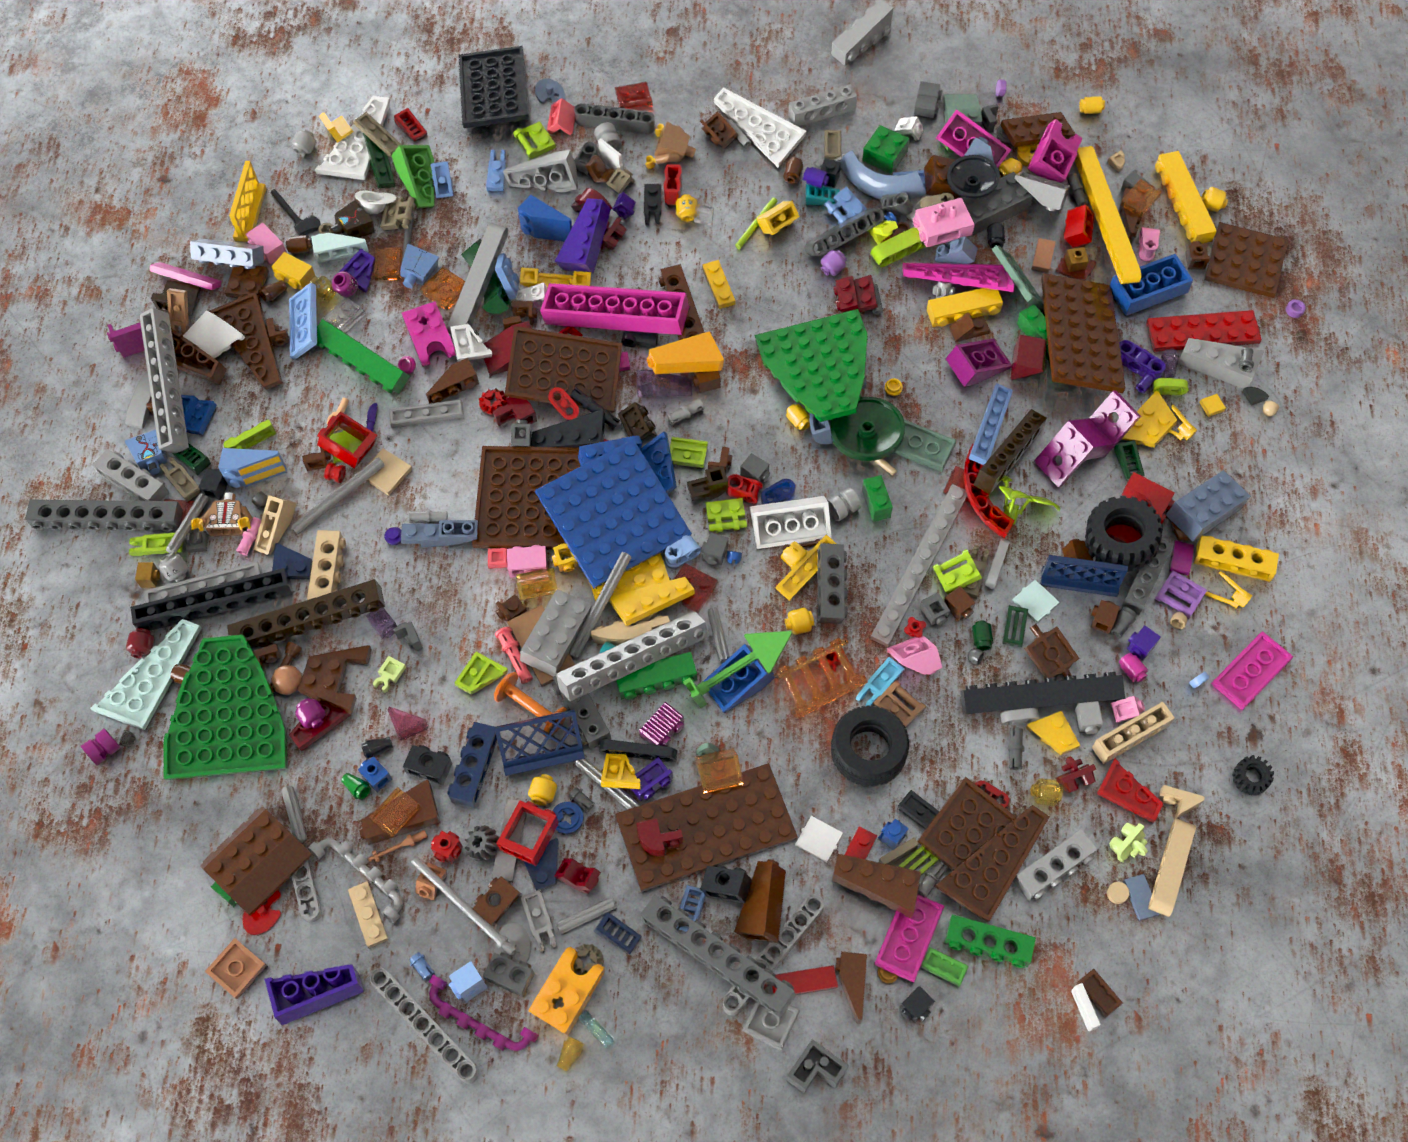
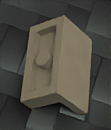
M913 837L879 858V863L899 866L917 850L919 843ZM921 853L904 868L909 869L922 857ZM926 861L922 862V863H921L916 869H914V870H917V869L920 868L921 866L925 865Z

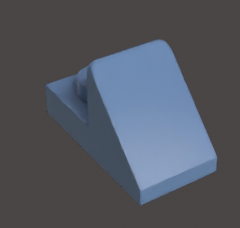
M448 161L431 163L436 198L453 196L452 178Z

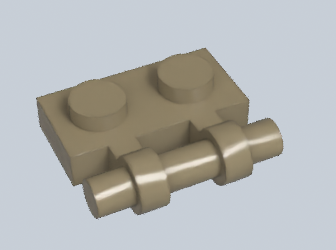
M397 197L394 202L385 205L380 226L383 231L399 229L400 223H402V227L405 229L409 227V224L412 222L411 214L415 209L414 197H408V201H405L402 197Z

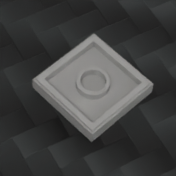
M756 1001L742 1031L781 1051L800 1010L789 1005L782 1017L779 1018Z

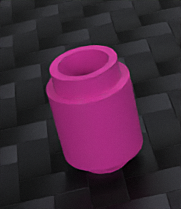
M1128 653L1119 660L1120 668L1132 682L1137 681L1139 683L1148 676L1146 674L1148 669L1136 655Z

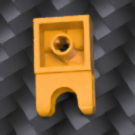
M572 947L565 949L528 1010L568 1036L605 973V967L595 964L587 974L577 975L574 972L577 951ZM563 999L564 1006L556 1009V1002Z

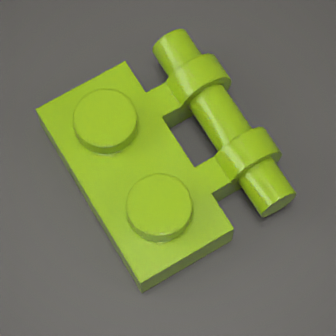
M743 498L705 502L708 522H716V524H709V532L717 531V533H720L723 530L729 529L736 531L747 527L746 520L739 521L740 518H745ZM723 520H732V522L722 523Z

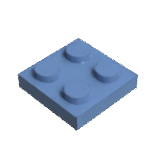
M502 253L497 257L495 271L509 300H512L517 296L520 279L518 274L512 270L513 265L510 258H507L505 253Z

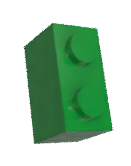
M882 475L863 479L862 492L872 521L891 518L893 506Z

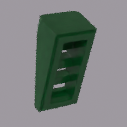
M1135 440L1117 444L1114 447V451L1126 480H1129L1132 476L1129 470L1137 469V474L1144 477L1145 474ZM1126 457H1132V459L1126 460ZM1129 463L1135 464L1134 466L1128 467Z
M189 443V448L185 452L182 450L176 454L172 453L197 476L211 464L206 455Z

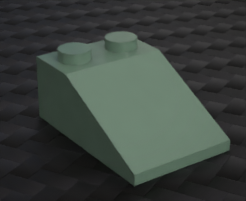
M943 94L945 124L957 109L981 127V108L976 94Z

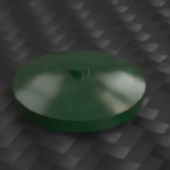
M861 397L858 402L857 413L831 420L832 441L839 451L850 458L861 461L883 459L894 453L901 445L905 434L904 418L893 404L884 399Z

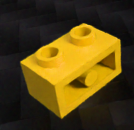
M783 201L756 219L763 234L774 235L784 226L791 225L800 216L793 201Z

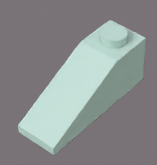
M333 233L311 236L314 254L318 263L354 256L360 249L367 253L369 252L366 240L362 238Z

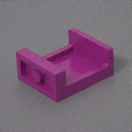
M141 322L116 331L112 324L108 325L109 332H107V336L110 342H113L116 352H120L123 358L145 351Z

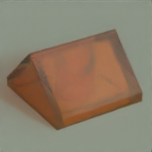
M734 748L694 757L703 793L743 785L738 754Z

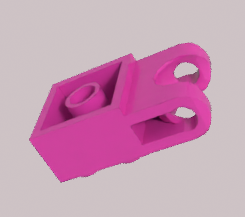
M1055 119L1048 124L1027 169L1039 177L1061 183L1066 180L1076 158L1082 137L1075 134V136L1069 139L1064 138L1061 133L1062 123Z
M435 301L402 312L406 328L422 367L431 364L429 357L435 351H443L448 358L456 356L454 345Z

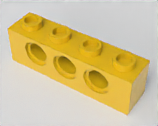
M1201 535L1196 546L1193 564L1271 582L1277 571L1279 553L1268 549L1254 548L1251 545L1237 544L1230 540L1216 539L1213 536Z

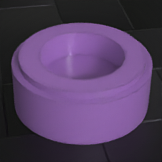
M998 79L996 96L1003 97L1005 95L1006 80Z
M1291 300L1286 306V313L1290 317L1299 318L1305 312V304L1300 300Z

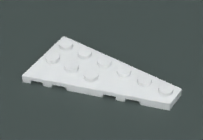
M725 88L714 98V103L734 121L740 130L777 168L781 166L806 136L804 129Z
M373 96L362 109L363 113L367 112L383 127L390 99ZM354 121L351 126L353 133L335 143L334 149L329 155L327 154L324 157V162L321 166L318 165L316 167V174L366 179L371 161L363 132L354 125Z

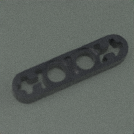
M609 739L601 740L599 752L605 755L626 754L628 758L653 761L659 757L662 762H676L678 750L672 747Z

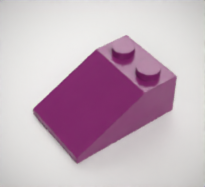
M994 338L956 345L946 357V361L964 387L976 385L1012 367L1011 362Z

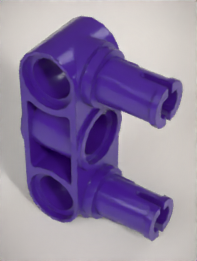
M1122 340L1119 342L1122 365L1143 377L1136 385V389L1141 393H1145L1154 380L1162 377L1166 365L1149 351L1129 340Z

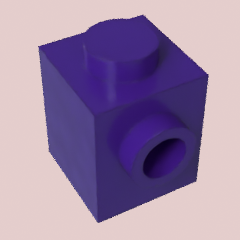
M1144 625L1139 633L1134 632L1128 639L1130 645L1127 650L1144 661L1157 645L1161 636Z

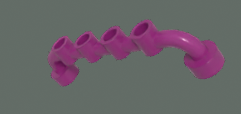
M432 975L429 983L432 984L429 998L431 1003L439 1009L437 1013L447 1019L450 1016L458 1019L455 1024L466 1030L470 1026L476 1030L474 1035L483 1040L489 1037L494 1040L492 1045L504 1051L505 1047L513 1051H521L531 1041L536 1042L539 1035L526 1027L520 1033L523 1036L522 1040L514 1042L444 1002L438 997V990H444L447 982Z

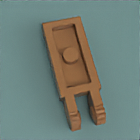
M170 288L167 290L170 325L178 333L179 326H181V335L183 336L189 330L187 291Z

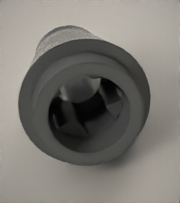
M1122 607L1118 611L1111 632L1121 637L1136 621L1135 617L1137 614L1130 608Z

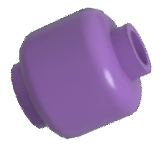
M830 250L821 259V270L827 276L829 274L837 276L846 267L845 261L847 259L841 251Z

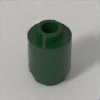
M984 620L975 622L972 626L974 646L982 651L992 649L994 641L991 624Z

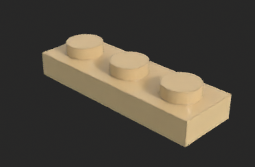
M366 881L349 888L348 892L367 947L371 948L388 941L389 939L369 882Z

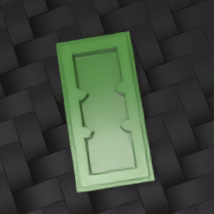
M929 947L920 968L959 987L969 967Z

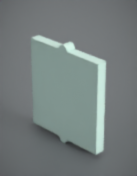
M1036 580L1031 582L1026 588L1023 587L1021 592L1013 598V601L1019 607L1028 609V615L1036 623L1046 615H1050L1051 610L1059 604V601Z

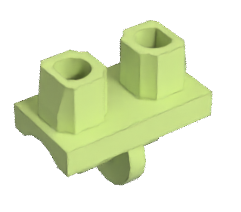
M1127 822L1121 830L1122 835L1127 838L1123 841L1118 837H1114L1110 841V848L1117 854L1118 860L1122 863L1129 855L1136 857L1138 854L1142 856L1147 854L1148 851L1145 845L1148 842L1144 839L1146 837L1143 832L1145 827L1139 823L1135 826Z

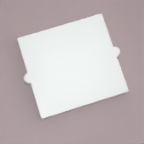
M600 138L598 140V151L603 163L610 169L614 168L616 170L619 167L622 170L621 154Z
M811 816L805 828L801 829L802 833L795 846L827 863L833 851L837 850L836 845L843 832Z

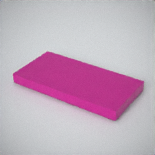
M1262 631L1213 680L1211 685L1243 710L1294 656Z
M917 894L912 919L896 910L874 965L914 983L944 905Z

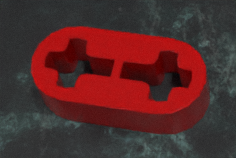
M977 781L975 783L979 788L984 787V792L993 797L994 800H998L999 797L1002 798L1001 805L1007 808L1009 797L1005 792L986 781Z

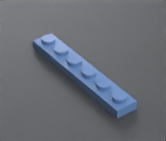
M996 383L968 459L984 465L990 458L1013 390Z

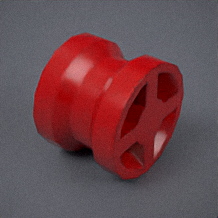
M329 462L325 468L324 478L329 481L335 480L337 483H342L346 475V467L344 465L337 466L335 463Z

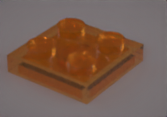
M442 267L420 288V292L447 311L458 300L465 281L445 267Z

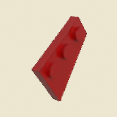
M1114 758L1097 792V795L1152 823L1156 821L1164 804L1146 786H1142L1130 771L1127 772L1116 758Z

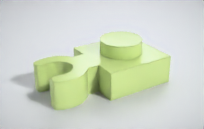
M388 656L378 671L381 677L374 680L373 686L377 689L379 684L383 683L382 691L386 693L389 690L390 681L396 683L406 669V665Z

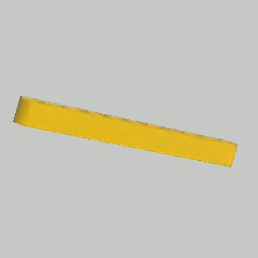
M1093 146L1079 147L1074 161L1120 284L1138 283L1141 280V270Z

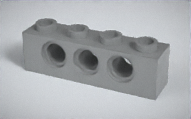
M850 84L789 102L788 117L792 124L801 127L856 110L857 95Z
M106 449L92 464L98 474L140 501H161L169 493L165 488L166 484L157 477L155 479L151 477L152 475L147 470H140L133 461H126L117 451L113 453Z
M1081 829L1017 874L1013 882L1028 901L1034 897L1038 900L1046 894L1045 889L1050 886L1052 888L1058 886L1063 881L1061 878L1066 874L1070 877L1079 870L1078 866L1084 863L1087 865L1095 858L1094 854L1097 848ZM1068 852L1076 853L1077 859H1072ZM1052 863L1059 864L1061 866V870H1055L1052 867ZM1035 875H1042L1045 878V882H1039Z

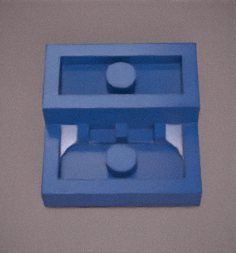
M181 395L186 432L203 435L217 404L214 401L198 400L193 395Z

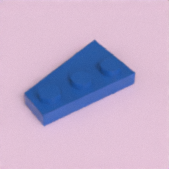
M662 432L643 446L640 451L648 461L666 493L669 494L677 488L668 436L666 432Z

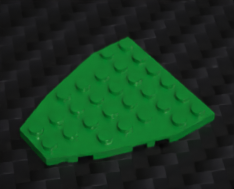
M858 309L755 335V341L765 368H769L772 376L781 382V386L797 403H802L805 406V410L814 414L817 420L823 422L857 413L861 390L865 383L868 334Z
M232 635L203 638L199 645V651L192 660L193 664L183 678L175 702L177 705L174 715H171V724L168 733H165L164 779L173 780L287 769L286 727L266 674L245 636Z

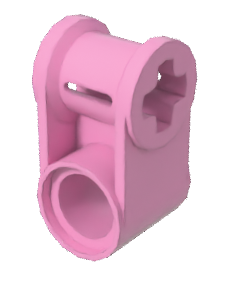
M1141 228L1139 234V257L1143 261L1154 259L1155 251L1159 245L1160 229Z

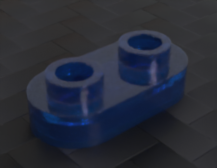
M782 479L764 489L761 493L762 504L784 502L795 494V483L790 479Z

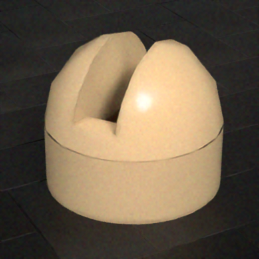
M1265 401L1263 405V413L1269 417L1274 416L1279 409V405L1273 401Z
M1176 612L1172 616L1170 624L1176 629H1183L1187 624V616L1183 612Z

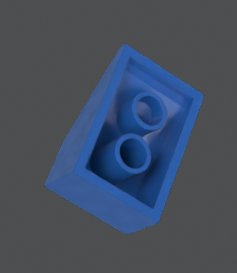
M532 195L518 207L521 230L525 234L531 235L534 238L565 242L572 229V220Z
M747 644L741 646L710 674L704 682L753 651L751 646ZM757 659L709 689V693L721 710L726 713L762 690L776 676L773 672L768 674L760 660Z

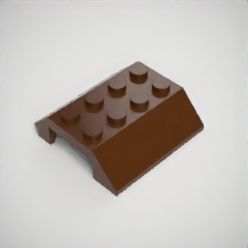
M264 807L257 809L246 822H243L232 833L231 837L224 840L216 848L217 850L212 852L200 865L249 916L312 856L304 845Z

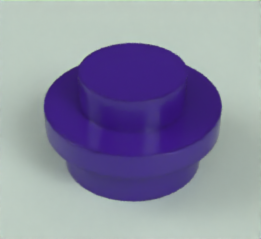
M398 527L389 528L384 534L385 541L394 546L400 544L401 529Z

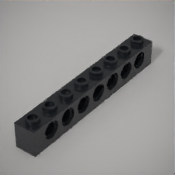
M285 568L132 606L130 607L132 623L136 629L142 628L152 631L178 624L182 619L191 621L293 595L290 577Z

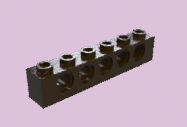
M1030 409L980 469L974 486L990 495L1039 436L1047 417Z

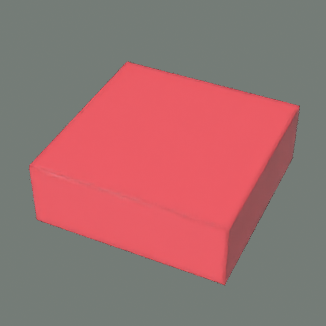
M507 548L488 549L489 569L508 568Z

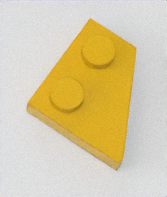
M1062 710L1029 723L1026 726L1029 732L1033 731L1041 738V741L1050 745L1060 755L1080 747Z

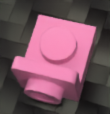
M1135 696L1111 703L1117 723L1133 719L1145 711L1143 701Z

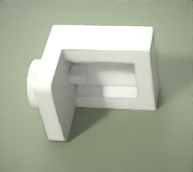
M918 117L901 118L895 128V132L902 135L912 134L915 141L920 139L924 130Z

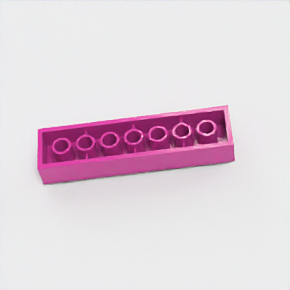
M549 283L540 312L545 325L682 335L689 304L686 293Z

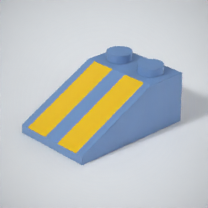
M223 448L218 467L227 484L234 488H239L240 486L248 487L287 472V467L279 451Z

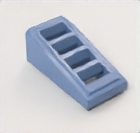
M687 885L679 908L694 913V916H688L693 921L699 920L706 895L700 888ZM689 894L700 897V899L690 898ZM687 903L694 904V905H697V907L689 906V905H686V904H687ZM682 926L679 928V930H683L686 932L689 929L688 926Z

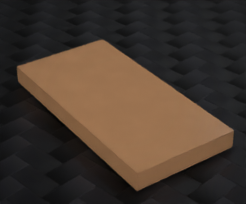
M542 605L507 621L521 649L545 610ZM570 654L567 655L559 672L575 665ZM531 666L542 687L554 681L553 676Z

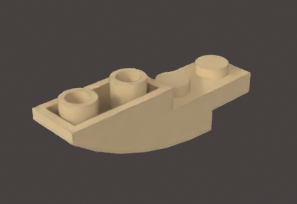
M668 615L664 617L657 616L647 622H637L631 627L630 625L626 626L622 620L614 622L613 625L595 628L591 631V636L594 643L604 645L608 641L618 646L670 622Z

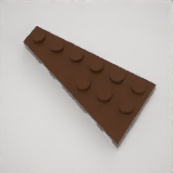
M254 292L209 310V312L224 320L245 336L242 341L238 339L231 344L249 366L261 385L267 390L282 384L259 295Z

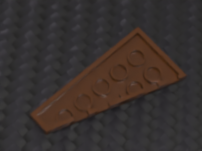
M1031 805L934 887L984 921L990 922L1050 816Z

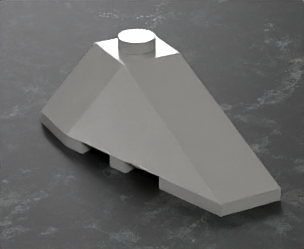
M570 149L554 152L503 170L507 183L511 187L528 189L534 187L545 191L546 189L555 190V192L572 191L578 188L576 164Z

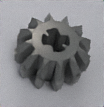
M486 825L481 827L474 826V832L469 831L470 837L464 839L468 842V845L465 847L469 851L468 855L478 861L490 860L491 855H497L495 851L498 848L496 843L499 839V836L496 835L497 831Z

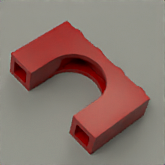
M1133 472L1122 493L1126 498L1136 497L1140 502L1142 500L1147 502V506H1152L1156 510V514L1160 516L1161 524H1163L1166 518L1164 512L1166 509L1170 510L1175 502L1172 500L1175 492ZM1115 525L1106 530L1110 538L1121 543H1132L1141 538L1140 533L1136 529L1127 525Z

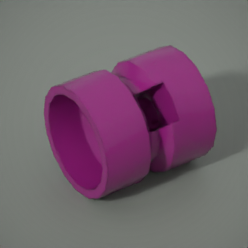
M105 728L95 734L94 740L89 739L81 745L83 751L97 766L107 759L106 755H112L121 748Z

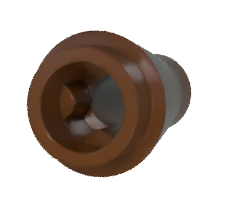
M281 280L262 286L259 294L266 303L272 302L283 291L287 290V287Z

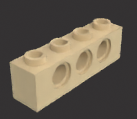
M317 530L307 600L338 591L337 585L341 582L340 566H343L344 562L342 550L346 548V539L343 538L340 531ZM329 584L327 587L322 588L323 585Z
M1161 702L1098 738L1092 749L1104 765L1169 727L1175 717L1164 702Z

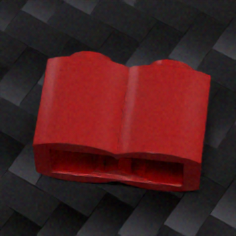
M667 164L665 167L664 200L666 205H676V200L681 198L682 170L680 165Z

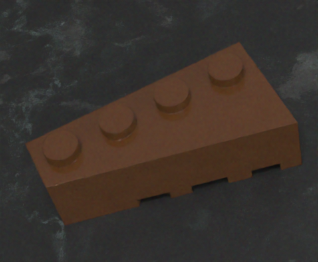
M837 854L832 881L868 896L869 899L876 900L912 919L921 871Z

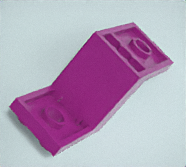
M1112 391L1090 418L1068 421L1036 457L1034 462L1057 487H1062L1085 460L1106 457L1142 416L1117 391ZM1114 412H1116L1119 416V419L1116 423L1112 420V414ZM1058 455L1062 458V464L1060 466L1056 463V457Z

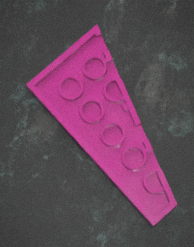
M903 263L902 265L903 276L908 278H921L1009 292L1014 291L1013 280L1003 265Z

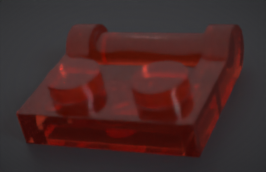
M647 82L615 87L619 108L631 109L653 106Z

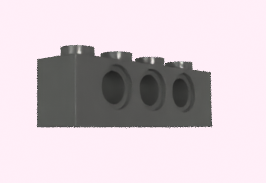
M1161 539L1158 554L1156 557H1153V561L1150 564H1145L1144 568L1139 569L1121 607L1130 608L1137 615H1140L1174 544Z
M821 543L817 549L818 623L841 624L847 618L848 608L845 606L847 588H844V581L847 579V570L844 569L847 552L844 551V544ZM829 562H833L837 568H831ZM829 581H834L837 584V587L831 586L829 584ZM829 599H834L837 605L830 604Z

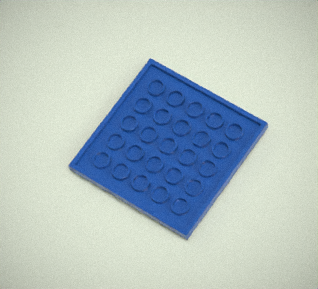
M634 439L535 490L536 495L593 589L606 583L622 552L631 556L624 571L626 572L663 552L669 545L680 540L683 536L692 535Z

